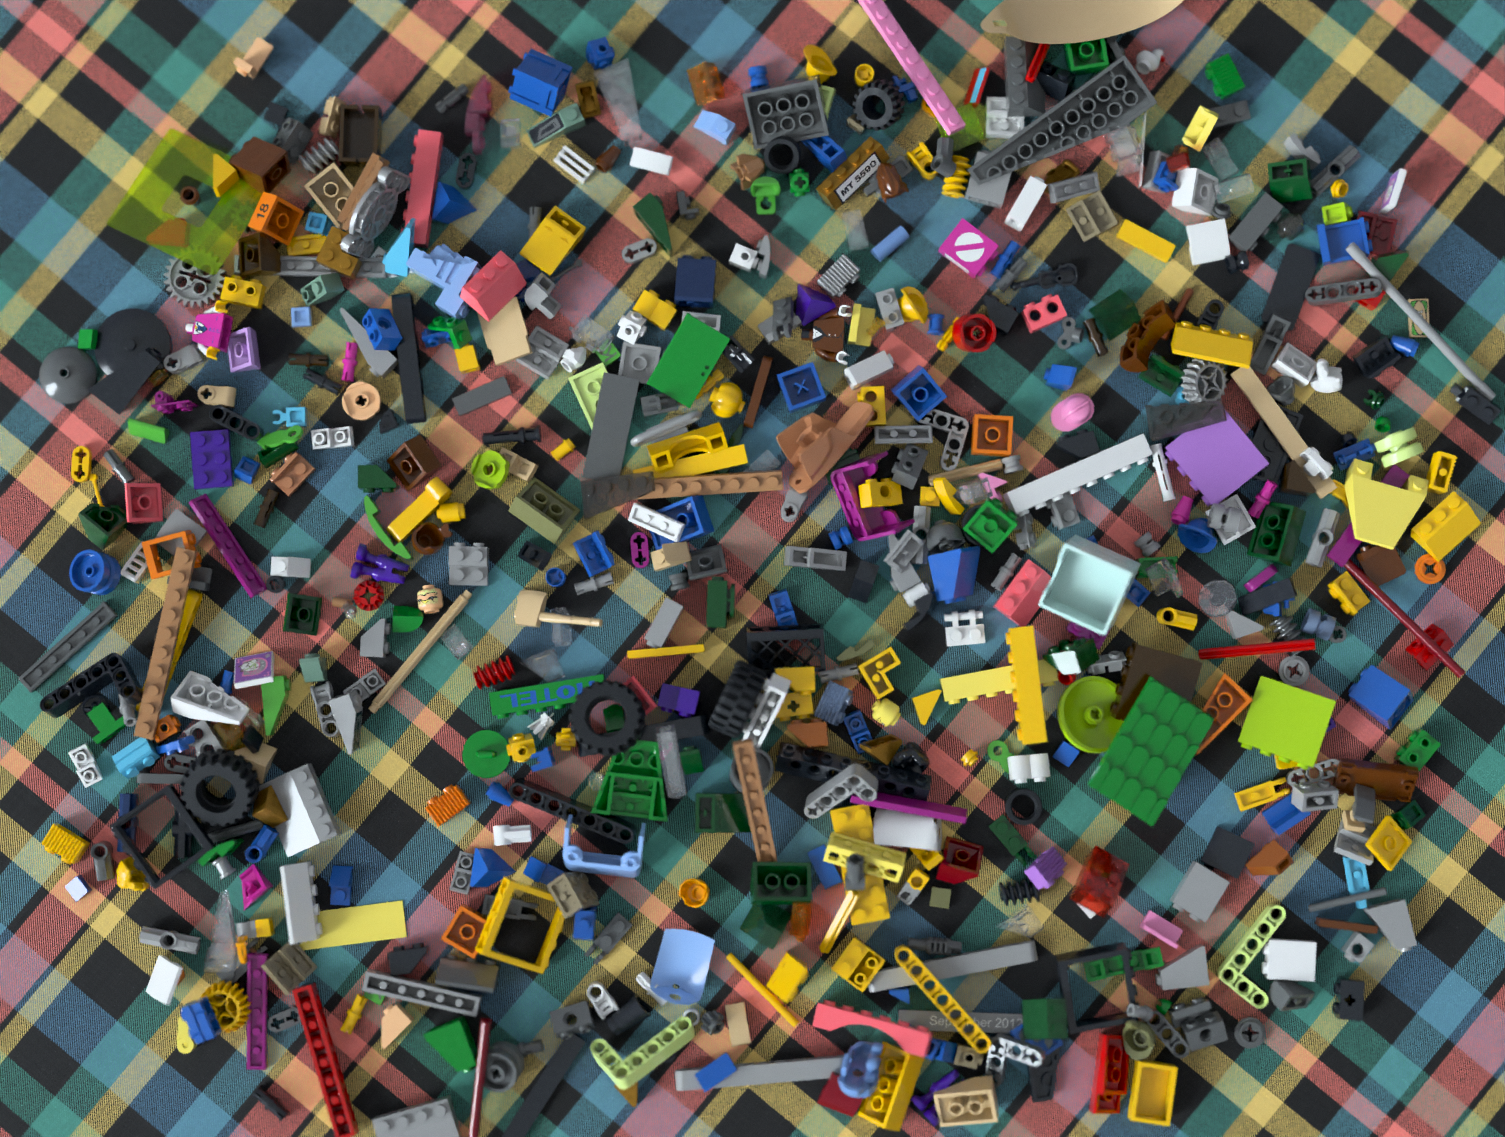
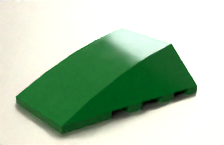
M637 740L635 746L628 748V751L625 753L621 752L618 755L612 756L591 813L613 814L668 822L658 742Z

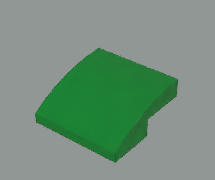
M240 838L220 844L203 855L198 862L202 866H207L219 856H229L244 840Z

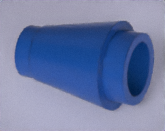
M1393 335L1390 341L1392 348L1407 357H1414L1419 343L1415 341L1416 339Z
M493 781L485 793L489 796V799L508 807L514 801L509 792L499 782Z

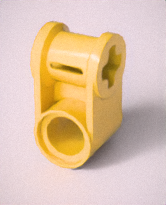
M920 142L919 146L911 152H906L907 158L924 179L932 180L937 176L938 172L928 173L924 169L926 166H931L933 156L923 142Z

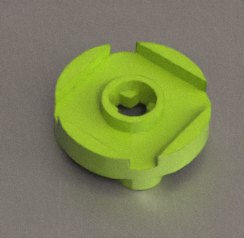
M488 450L476 456L471 466V473L474 475V481L478 486L486 489H498L507 479L510 464L502 454ZM493 466V472L488 475L487 468Z

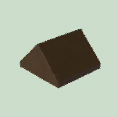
M1295 460L1284 465L1278 492L1303 497L1316 492V489Z

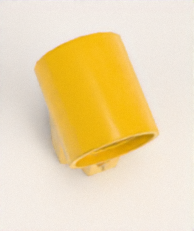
M1171 607L1161 608L1156 614L1157 621L1162 625L1194 631L1197 624V614L1176 610ZM1165 611H1168L1171 615L1169 621H1165L1163 618Z

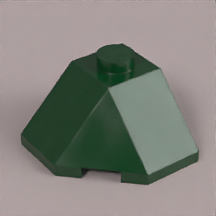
M91 503L78 514L88 539L101 550L112 544L129 525L126 511L116 505L102 507L100 504Z

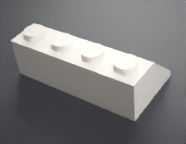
M311 861L281 866L290 945L319 939L323 931L322 924L318 923L317 915H320V907L318 903L316 904L315 896L318 895L317 885L313 883V877L315 876L314 865H311Z

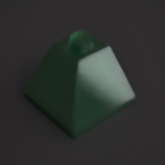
M753 905L739 929L773 950L792 914L777 905Z

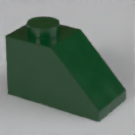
M1404 249L1379 254L1375 259L1372 257L1370 261L1391 281L1409 256V251Z

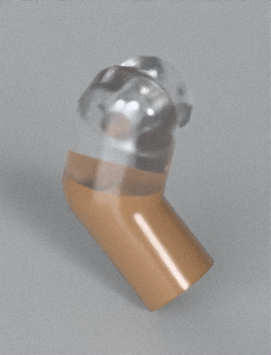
M333 597L332 606L342 607L348 619L356 617L357 608L352 600Z

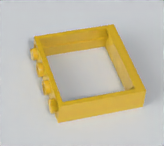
M504 876L475 950L482 955L543 974L549 965L551 952L556 948V940L559 933L563 930L565 918L559 907H557L535 964L491 950L514 889L555 902L549 891Z

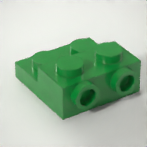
M988 497L963 527V530L991 553L1000 546L1018 525V516L1011 510H1004L1001 507L1003 504L995 497L993 499Z

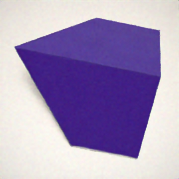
M798 283L796 316L798 315L803 326L836 307L829 296Z

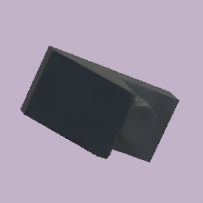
M526 540L517 557L541 571L544 570L552 556L551 553Z

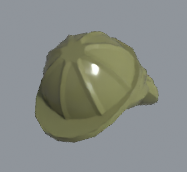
M1127 1021L1125 1023L1126 1027L1122 1032L1126 1053L1135 1060L1148 1058L1155 1046V1032L1149 1024L1143 1021Z

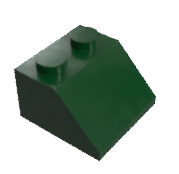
M1066 998L1022 1000L1024 1040H1062L1068 1038Z

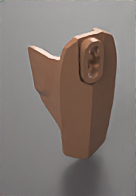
M855 402L836 423L815 413H810L776 436V440L794 467L789 476V485L799 494L813 487L840 459L867 425L874 413L873 406L865 402Z

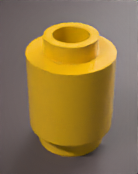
M464 503L440 504V508H437L438 520L441 519L442 523L465 519Z

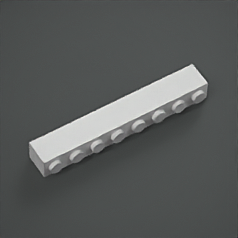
M1143 433L1009 491L1003 495L1008 509L1021 517L1030 513L1028 509L1035 507L1036 510L1047 505L1046 501L1052 499L1053 502L1064 498L1063 494L1067 492L1071 495L1080 491V487L1085 484L1087 487L1097 484V479L1101 477L1104 480L1115 476L1114 472L1120 470L1121 473L1132 468L1131 464L1133 463L1143 464L1149 461L1147 457L1153 455Z

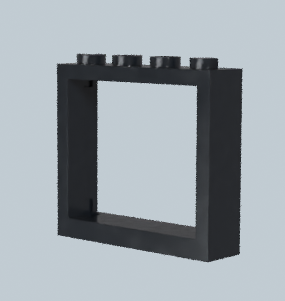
M173 784L167 785L110 825L113 836L117 840L120 839L124 852L128 856H132L134 866L138 871L144 873L146 883H149L154 889L162 886L216 847L197 818L191 815L192 811L185 808V801L181 799ZM166 795L203 849L160 879L122 825Z
M1124 942L1055 955L1061 996L1066 998L1067 1027L1070 1034L1121 1025L1129 1020L1139 1021L1138 1017L1128 1016L1127 1011L1079 1021L1075 1020L1067 971L1068 965L1121 956L1129 1004L1132 1003L1139 1006V1003L1135 1001V996H1138L1137 987L1132 982V978H1135L1133 966H1130L1129 960L1132 959L1130 948L1127 949Z

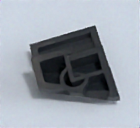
M935 591L913 601L918 617L902 625L905 632L923 621L939 604L940 601L937 602Z

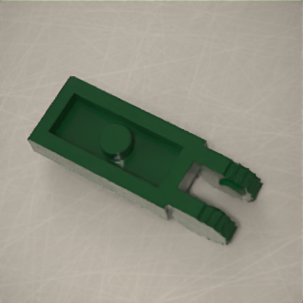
M1004 814L988 825L1012 856L1016 857L1023 867L1027 863L1018 854L1021 849L1024 848L1030 858L1034 859L1037 857Z

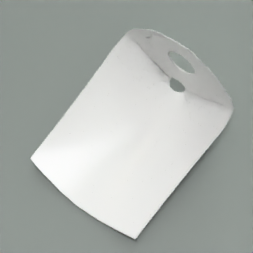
M877 807L873 821L874 843L876 845L910 847L939 852L942 843L941 819H937V824L933 822L934 818Z

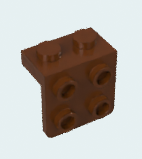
M1368 544L1360 548V553L1355 554L1363 572L1377 586L1406 573V569L1395 547L1392 550Z

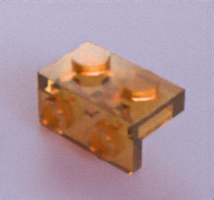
M702 62L686 70L697 106H703L716 99H725L724 87L720 83L719 71L714 63Z

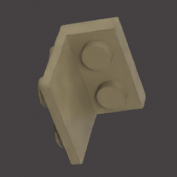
M582 872L563 873L546 885L565 919L570 918L583 908L595 907L600 904L596 892L591 889L587 876Z

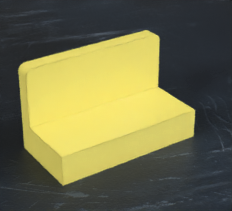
M854 303L848 344L870 347L875 309L861 307V304Z

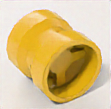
M861 64L856 68L854 80L858 86L863 87L873 81L874 70L870 65Z

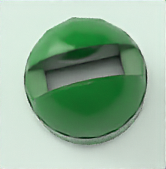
M1378 417L1375 422V429L1378 432H1388L1391 429L1390 419L1388 417Z
M1161 998L1158 1001L1162 1005L1155 1004V1008L1162 1015H1165L1172 1002Z

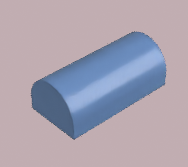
M899 226L871 249L870 252L881 262L910 238L909 234L903 226Z

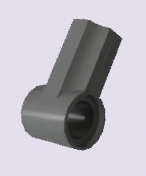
M941 137L937 141V152L931 162V168L944 177L949 178L956 170V163L952 161L954 140L950 137Z
M101 841L91 848L97 881L115 878L112 860L113 847L108 841ZM99 846L105 848V855L99 853Z
M851 854L847 857L845 890H865L864 857L859 854Z

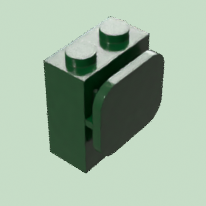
M712 577V580H708L706 627L726 629L727 613L729 612L730 618L734 619L735 584H731V589L729 590L728 582L724 581V577Z

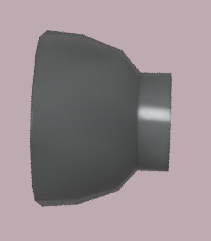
M1280 376L1268 386L1267 391L1282 406L1289 405L1295 400V384L1292 378Z

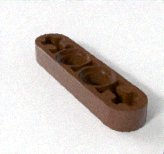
M763 356L745 417L744 427L753 429L772 365V357Z

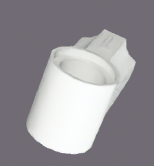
M531 825L493 826L494 845H509L516 842L532 841Z

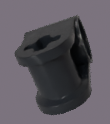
M1217 299L1208 302L1194 326L1207 325L1212 327V330H1215L1224 311L1223 303ZM1214 304L1218 307L1217 314L1210 311V305Z

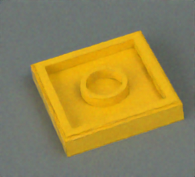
M1385 816L1365 846L1387 870L1392 871L1413 841L1391 816Z

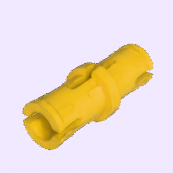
M361 994L356 995L351 1009L347 1010L348 1015L340 1028L341 1031L345 1033L347 1031V1034H352L357 1020L362 1017L361 1012L368 998L361 997Z

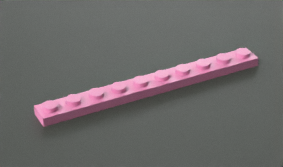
M858 0L948 136L964 129L966 126L965 122L883 0Z

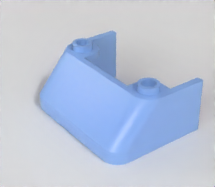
M573 815L568 816L563 848L564 864L568 870L635 878L641 873L646 823H642L638 852L630 851L626 852L623 856L584 852L580 847L570 845Z

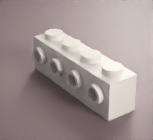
M773 673L770 680L766 679L762 688L765 691L763 694H759L755 703L758 706L757 708L753 707L749 716L751 720L746 722L742 730L744 732L742 740L752 738L753 746L760 749L791 683L790 680Z

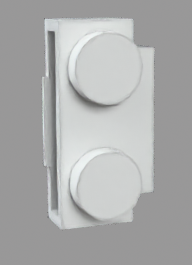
M1309 447L1300 454L1306 461L1303 469L1308 476L1315 477L1318 474L1322 480H1325L1333 473L1332 465L1324 461L1316 448Z

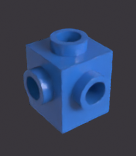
M606 37L588 41L585 51L586 59L592 65L593 70L609 68L612 65L615 52L613 47H610Z

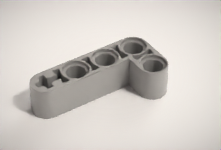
M852 764L807 796L804 813L809 818H818L853 793H856L864 801H873L877 796L878 780L862 765Z

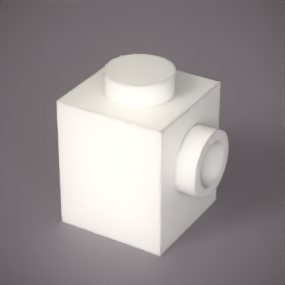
M736 243L729 259V264L751 272L752 268L756 269L760 258H757V251Z

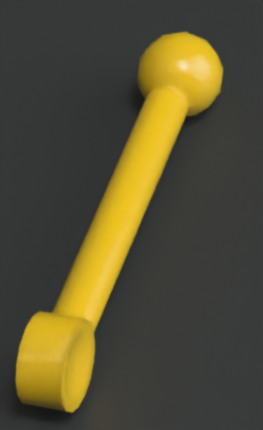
M90 474L89 479L93 481L98 504L105 507L102 505L97 485L98 476L97 474Z

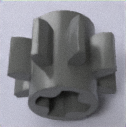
M715 1010L712 1012L707 1011L701 1018L703 1023L701 1029L709 1035L720 1033L724 1028V1023L722 1022L724 1016Z

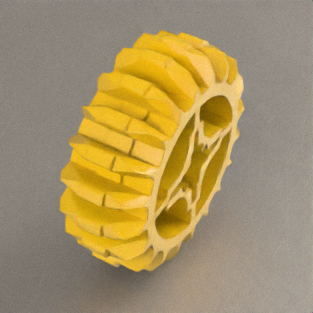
M223 980L207 987L201 998L204 996L208 997L222 1032L225 1030L227 1034L231 1031H237L245 1025V1022L249 1019L247 1015L251 1013V1010L247 1009V1007L251 1003L246 1001L248 995L243 994L245 988L239 990L238 984L232 986L231 981L225 983ZM217 994H223V995H227V997H226V998L221 997V996L218 997V996H216V995H217ZM224 1016H227V1017H229V1018L233 1017L234 1019L229 1020V1019H224L223 1017H224Z

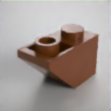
M1272 840L1256 856L1251 857L1245 866L1253 876L1280 875L1294 861L1282 846L1275 840Z

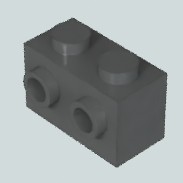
M907 443L905 449L901 448L897 459L900 460L899 463L895 461L891 472L894 473L892 481L913 490L929 451Z

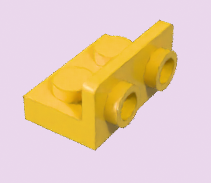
M1345 571L1327 585L1330 588L1328 591L1331 596L1340 601L1341 609L1346 614H1350V616L1357 614L1361 608L1371 602L1348 571Z

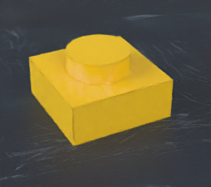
M921 486L920 506L939 507L940 499L935 488Z

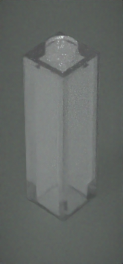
M675 724L656 727V737L667 796L673 799L682 798L684 795H687V788Z

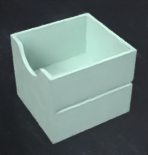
M1075 534L1064 544L1055 571L1043 592L1038 606L1105 636L1116 622L1141 563Z

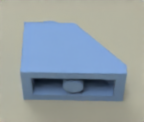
M702 110L694 124L696 129L725 145L728 144L736 130V124L719 114Z

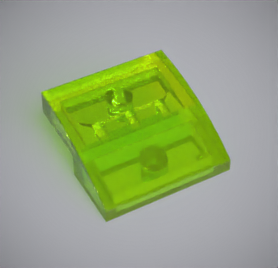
M972 103L956 108L966 126L948 136L938 119L934 118L941 137H950L954 140L953 151L985 138Z

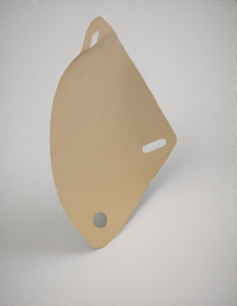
M1004 0L981 22V28L989 33H1005L1033 43H1078L1115 36L1145 26L1163 17L1184 0ZM1003 20L1007 26L995 27L992 21Z

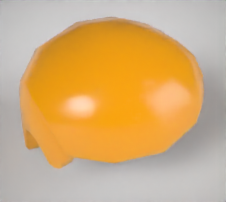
M690 878L680 885L679 897L683 899L685 905L698 908L705 905L709 900L710 890L703 880Z

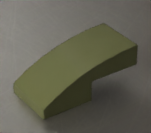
M870 639L857 651L850 646L836 659L837 661L852 659L867 652L875 644Z

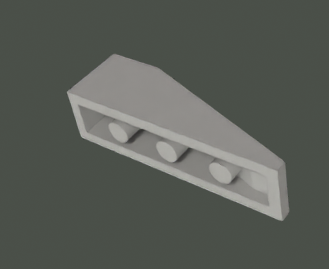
M341 308L340 312L367 363L371 366L369 370L376 377L381 375L385 378L399 364V361L388 350H374L365 328L346 310Z

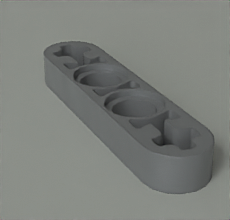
M1369 278L1313 286L1307 289L1305 297L1312 306L1375 298L1381 294L1382 285L1378 279ZM1373 284L1376 286L1375 291L1370 290ZM1353 286L1359 288L1358 292L1354 295L1348 293V290ZM1337 289L1339 291L1338 296L1334 298L1329 297V292ZM1313 293H1317L1318 296L1313 300Z

